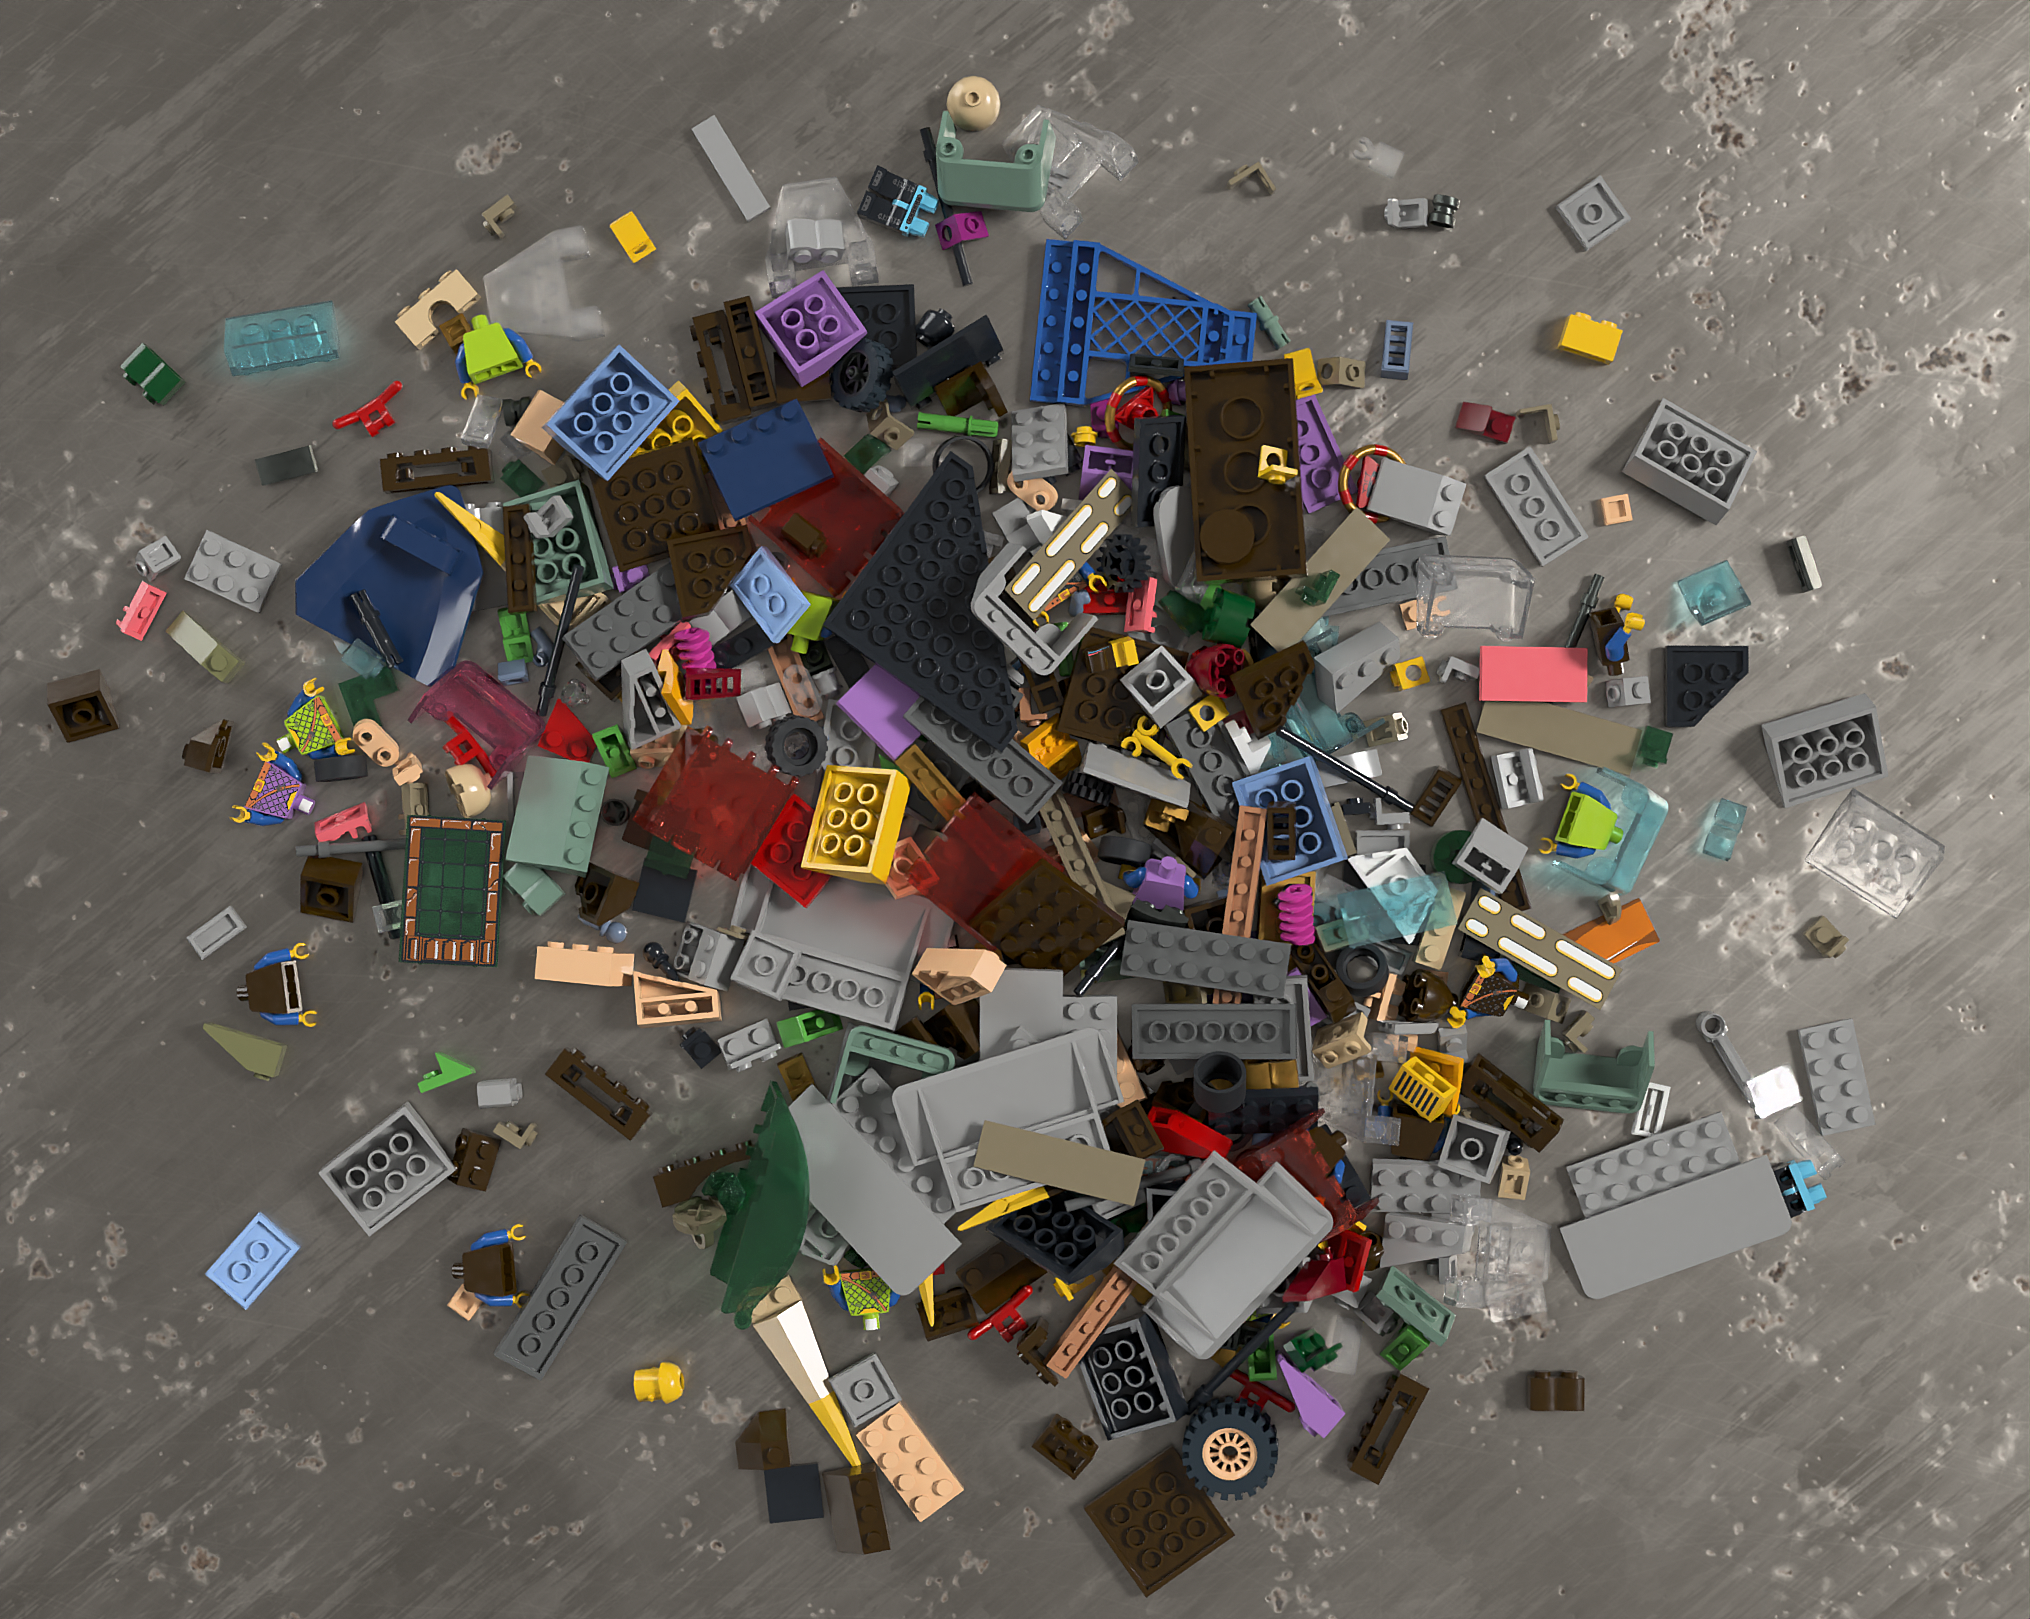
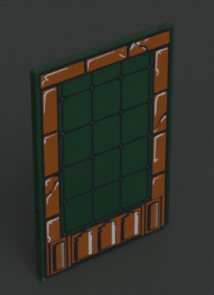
M407 815L398 962L418 963L419 965L442 964L497 967L505 820Z

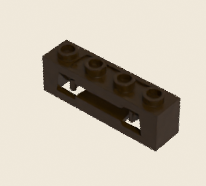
M750 295L723 302L751 410L756 411L778 405Z
M724 309L692 317L694 325L689 326L693 342L698 341L701 351L696 352L700 368L705 367L708 376L703 378L707 394L712 393L714 403L710 404L713 419H719L720 424L725 425L752 418L751 408ZM719 329H722L724 343H721ZM709 334L712 345L722 344L732 386L738 390L741 403H737L734 391L730 390L724 392L727 404L723 405L720 395L723 392L712 349L707 345L705 335Z
M483 444L467 446L468 450L457 451V447L441 448V453L430 454V450L414 451V456L404 457L403 453L400 452L389 453L387 458L380 459L383 492L393 494L432 490L448 485L461 487L495 483L492 451L484 448ZM472 459H473V461H474V462H469V463H467V462H461V463H460V461H462V460H472ZM461 464L464 474L476 472L477 475L462 476L458 473L414 477L413 470L410 468L401 469V467L414 466L416 468ZM405 479L413 480V479H414V481H410V482H400V480H405Z
M568 1047L564 1048L545 1075L628 1140L634 1139L653 1114L649 1111L651 1106L640 1097H637L635 1100L627 1094L629 1089L618 1080L613 1083L605 1077L608 1073L596 1063L593 1066L584 1060L586 1055L575 1047L572 1050ZM576 1065L586 1073L584 1077L618 1103L623 1102L633 1110V1112H630L623 1105L615 1113L627 1123H623L612 1114L614 1110L580 1084L574 1085L563 1075H567L573 1082L578 1081L583 1073L572 1067Z
M1480 1053L1471 1060L1469 1066L1463 1069L1460 1094L1471 1099L1484 1113L1498 1120L1503 1128L1512 1131L1521 1138L1526 1146L1540 1153L1559 1133L1564 1119ZM1485 1068L1488 1072H1490L1492 1075H1494L1496 1078H1498V1080L1496 1081L1493 1077H1491V1076H1490L1488 1073H1486L1483 1069ZM1535 1107V1108H1536L1537 1110H1539L1542 1114H1544L1547 1118L1545 1119L1543 1116H1541L1539 1113H1537V1112H1536L1534 1109H1532V1108Z
M1399 1370L1396 1375L1391 1374L1384 1387L1387 1389V1392L1383 1399L1378 1398L1372 1409L1374 1416L1371 1422H1365L1359 1433V1437L1362 1439L1357 1447L1353 1446L1346 1458V1461L1349 1462L1347 1465L1349 1470L1377 1485L1381 1482L1429 1391V1387L1426 1384ZM1395 1400L1398 1405L1406 1408V1410L1401 1409L1382 1445L1384 1451L1381 1455L1379 1450L1372 1446L1370 1447V1445L1374 1446L1394 1408L1392 1403ZM1370 1447L1369 1453H1368L1367 1457L1365 1458L1364 1456H1365V1454H1366L1368 1448Z

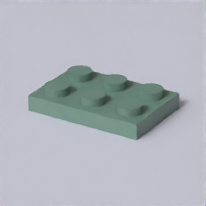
M1390 1266L1384 1274L1376 1297L1379 1298L1385 1307L1397 1312L1405 1323L1413 1325L1421 1331L1428 1341L1435 1342L1441 1347L1449 1336L1456 1315L1397 1268Z

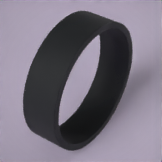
M956 436L946 440L938 447L934 454L932 462L933 474L939 467V459L943 450L950 443L960 439L970 440L980 446L987 459V473L982 483L976 488V492L978 493L983 490L990 482L994 471V461L988 447L979 439L970 436Z

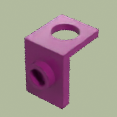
M982 211L954 214L935 224L942 250H947L963 241L983 239L989 236ZM946 226H949L952 231L950 241L946 239L944 234Z

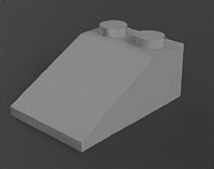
M1382 458L1366 510L1435 535L1451 536L1466 484L1444 475Z

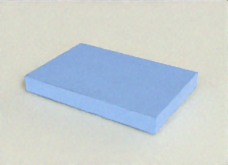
M761 546L730 585L773 643H779L811 605L768 547Z
M259 1212L205 1275L246 1310L301 1247L265 1215Z

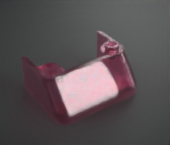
M467 660L460 662L425 692L407 720L412 724L425 712L440 721H447L452 716H456L493 747L494 750L489 756V761L497 772L487 786L490 790L517 766L546 728L545 722L540 716L480 666Z

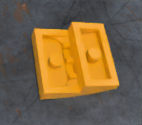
M668 649L662 650L657 669L660 678L664 682L661 694L680 724L691 725L694 707L693 700H686V679H684L683 673Z
M1056 713L1023 738L1020 744L1022 748L1061 780L1068 774L1069 770L1073 771L1079 766L1082 756L1077 740L1070 738L1067 733L1055 730L1059 713Z
M1416 1046L1414 1052H1410V1059L1416 1056L1457 1088L1456 1093L1443 1113L1453 1116L1461 1089L1464 1059Z

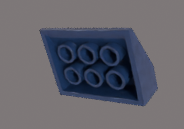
M797 399L698 443L703 461L735 522L834 477L812 427Z

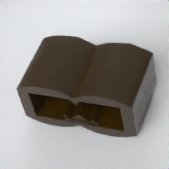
M794 513L781 530V535L784 536V539L809 559L819 558L827 549V538L824 536V533L799 513Z
M1535 1370L1534 1375H1527V1408L1530 1411H1584L1585 1378L1578 1375V1371L1562 1370L1561 1375H1551L1549 1370Z

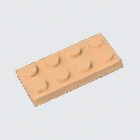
M900 1401L856 1433L857 1438L920 1522L964 1490V1487Z

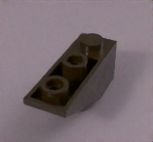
M1315 942L1308 945H1293L1291 947L1290 956L1302 975H1307V983L1334 1024L1357 1010L1354 998Z

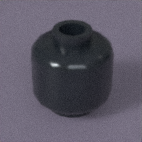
M941 308L938 311L927 310L915 327L916 334L918 335L916 339L928 349L934 347L952 336L955 332V326L951 322L953 317Z

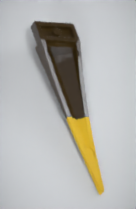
M1138 1099L1114 1111L1102 1121L1112 1152L1146 1159L1164 1149ZM1044 1185L995 1200L960 1225L957 1230L964 1231L1068 1190Z

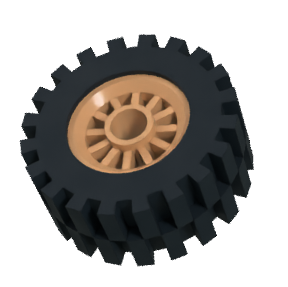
M1226 1396L1224 1403H1220L1219 1398L1211 1400V1406L1207 1407L1203 1404L1199 1407L1198 1414L1193 1413L1189 1420V1425L1186 1426L1182 1446L1183 1466L1187 1465L1186 1474L1189 1479L1195 1478V1486L1199 1490L1203 1486L1206 1487V1495L1213 1497L1215 1492L1221 1493L1220 1500L1228 1501L1229 1494L1235 1495V1501L1243 1500V1493L1245 1492L1251 1497L1256 1494L1258 1486L1263 1489L1267 1485L1268 1477L1272 1478L1275 1472L1279 1447L1275 1424H1270L1271 1417L1267 1412L1263 1415L1260 1413L1261 1407L1254 1403L1252 1407L1248 1406V1399L1240 1397L1239 1403L1233 1402V1396ZM1226 1446H1233L1237 1449V1453L1228 1455L1223 1449Z

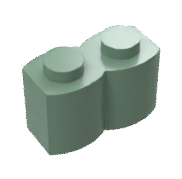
M516 863L503 875L506 879L505 887L514 896L517 893L521 895L525 900L522 905L531 915L537 913L539 916H542L565 895V892L542 868Z

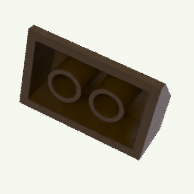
M998 1240L957 1268L955 1273L972 1298L987 1315L1012 1298L1025 1285L1032 1284L1048 1273V1271L1001 1240Z
M876 1462L822 1472L837 1551L866 1555L891 1550V1538Z

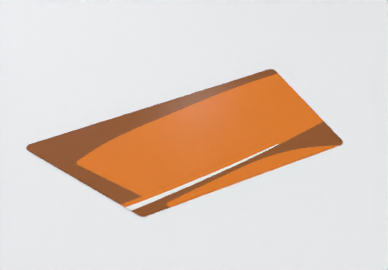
M1639 898L1621 906V917L1614 924L1609 925L1604 915L1562 934L1613 964L1660 941Z

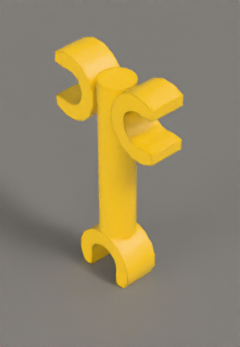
M1146 716L1140 717L1137 729L1131 737H1127L1122 741L1121 747L1126 749L1130 743H1135L1136 749L1132 755L1138 757L1141 755L1144 746L1168 764L1176 778L1183 780L1184 776L1178 772L1179 766L1185 764L1187 767L1192 768V763L1184 758H1176L1149 736H1153L1158 732L1159 727L1154 724L1150 730H1145L1144 725L1148 718Z

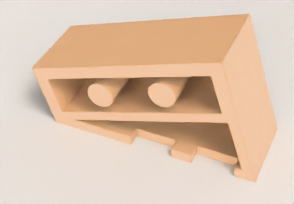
M548 941V946H537L535 979L601 986H632L634 954L613 952V947L597 946V951L589 950V945L573 944L572 948H564V943Z
M926 948L912 975L952 1005H957L991 993L1006 965L999 960L998 955L988 950Z
M633 971L637 1025L641 1029L722 1021L720 994L717 990Z

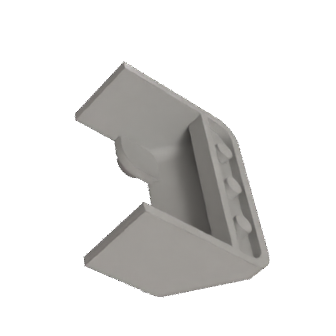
M1008 543L979 576L971 601V610L1029 669L1036 674L1048 675L1056 669L1098 619L1094 615L1079 612L1063 631L1057 626L1047 623L1039 626L1033 632L998 598L1006 585L1004 575L1027 550L1023 545Z

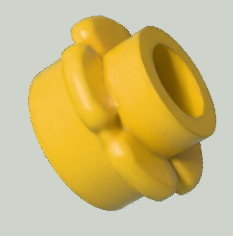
M1088 426L1077 427L1076 432L1071 434V437L1074 438V445L1077 447H1085V445L1094 446L1096 444L1095 438L1098 436L1093 431V428Z

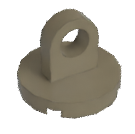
M698 1196L692 1197L679 1203L674 1208L675 1213L672 1214L675 1228L684 1234H691L695 1244L702 1250L714 1245L713 1231L723 1226L727 1220L725 1204L715 1197H708L709 1200H702V1197Z

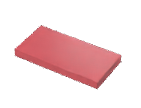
M1480 646L1479 701L1587 702L1588 648Z

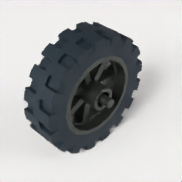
M862 338L832 366L834 370L830 375V380H832L830 387L831 392L835 394L833 398L836 402H839V406L860 413L871 412V409H876L880 401L883 402L885 400V394L891 388L890 380L893 378V370L891 368L893 366V359L889 357L891 353L887 348H884L885 345Z

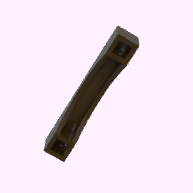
M996 556L988 558L989 564L994 560ZM1013 566L1004 575L1006 580L1005 587L1016 576ZM1004 588L998 598L1035 632L1037 629L1033 625V619ZM1019 659L1039 714H1044L1061 707L1064 698L1054 672L1048 675L1036 674Z
M750 1139L735 1144L737 1149L726 1152L725 1148L709 1152L711 1157L700 1160L699 1156L684 1160V1166L674 1168V1165L670 1164L658 1168L659 1173L655 1174L653 1179L662 1208L689 1200L697 1187L720 1168L749 1159H771L763 1152L759 1142L752 1144Z

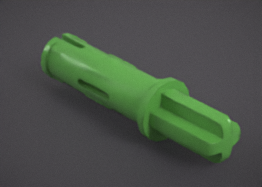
M918 413L917 429L962 433L970 437L971 435L996 437L998 434L997 421L973 419V416L964 418Z

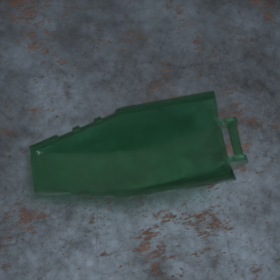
M770 1080L760 1109L766 1112L762 1125L755 1124L753 1133L759 1135L755 1146H747L745 1155L751 1157L747 1169L741 1167L739 1169L727 1209V1220L722 1226L710 1268L711 1276L728 1284L721 1305V1312L725 1314L734 1313V1324L740 1330L747 1329L751 1325L753 1309L780 1283L792 1266L801 1247L809 1211L810 1184L804 1145L778 1083Z

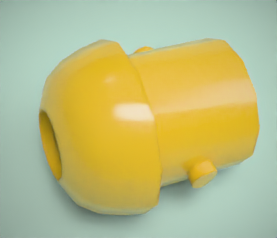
M662 1362L660 1367L636 1370L634 1374L636 1398L639 1402L663 1400L665 1404L677 1400L682 1396L684 1390V1376L681 1369L674 1363Z

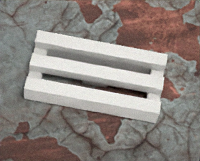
M1649 1082L1642 1106L1635 1113L1631 1134L1649 1137L1661 1132L1671 1087ZM1648 1088H1652L1646 1118L1644 1122V1127L1642 1131L1639 1130L1644 1111ZM1658 1090H1661L1662 1096L1653 1133H1651L1649 1129Z

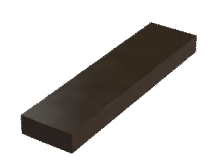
M530 504L503 506L507 603L510 615L537 612L533 534L524 519L527 513H532V506Z

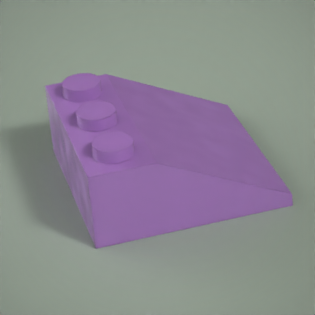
M824 270L755 312L759 328L801 387L824 374L867 334L865 327Z
M876 664L836 703L893 761L922 735L902 718L920 696Z
M1276 1349L1275 1357L1300 1414L1299 1420L1312 1436L1316 1437L1319 1434L1325 1438L1346 1413L1334 1397L1305 1372L1301 1373L1295 1363L1279 1349Z

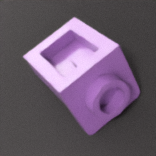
M647 564L623 572L619 571L618 566L612 567L614 574H610L613 589H618L622 595L650 576Z

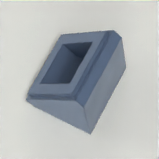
M525 659L498 663V679L503 686L530 681Z

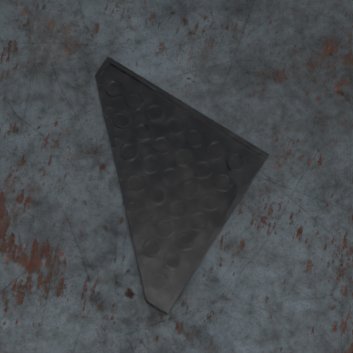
M950 451L823 623V627L1002 754L1017 733L1018 728L1008 679L1004 646L1002 641L971 610V601L979 576L989 565L978 494L976 492L973 466Z

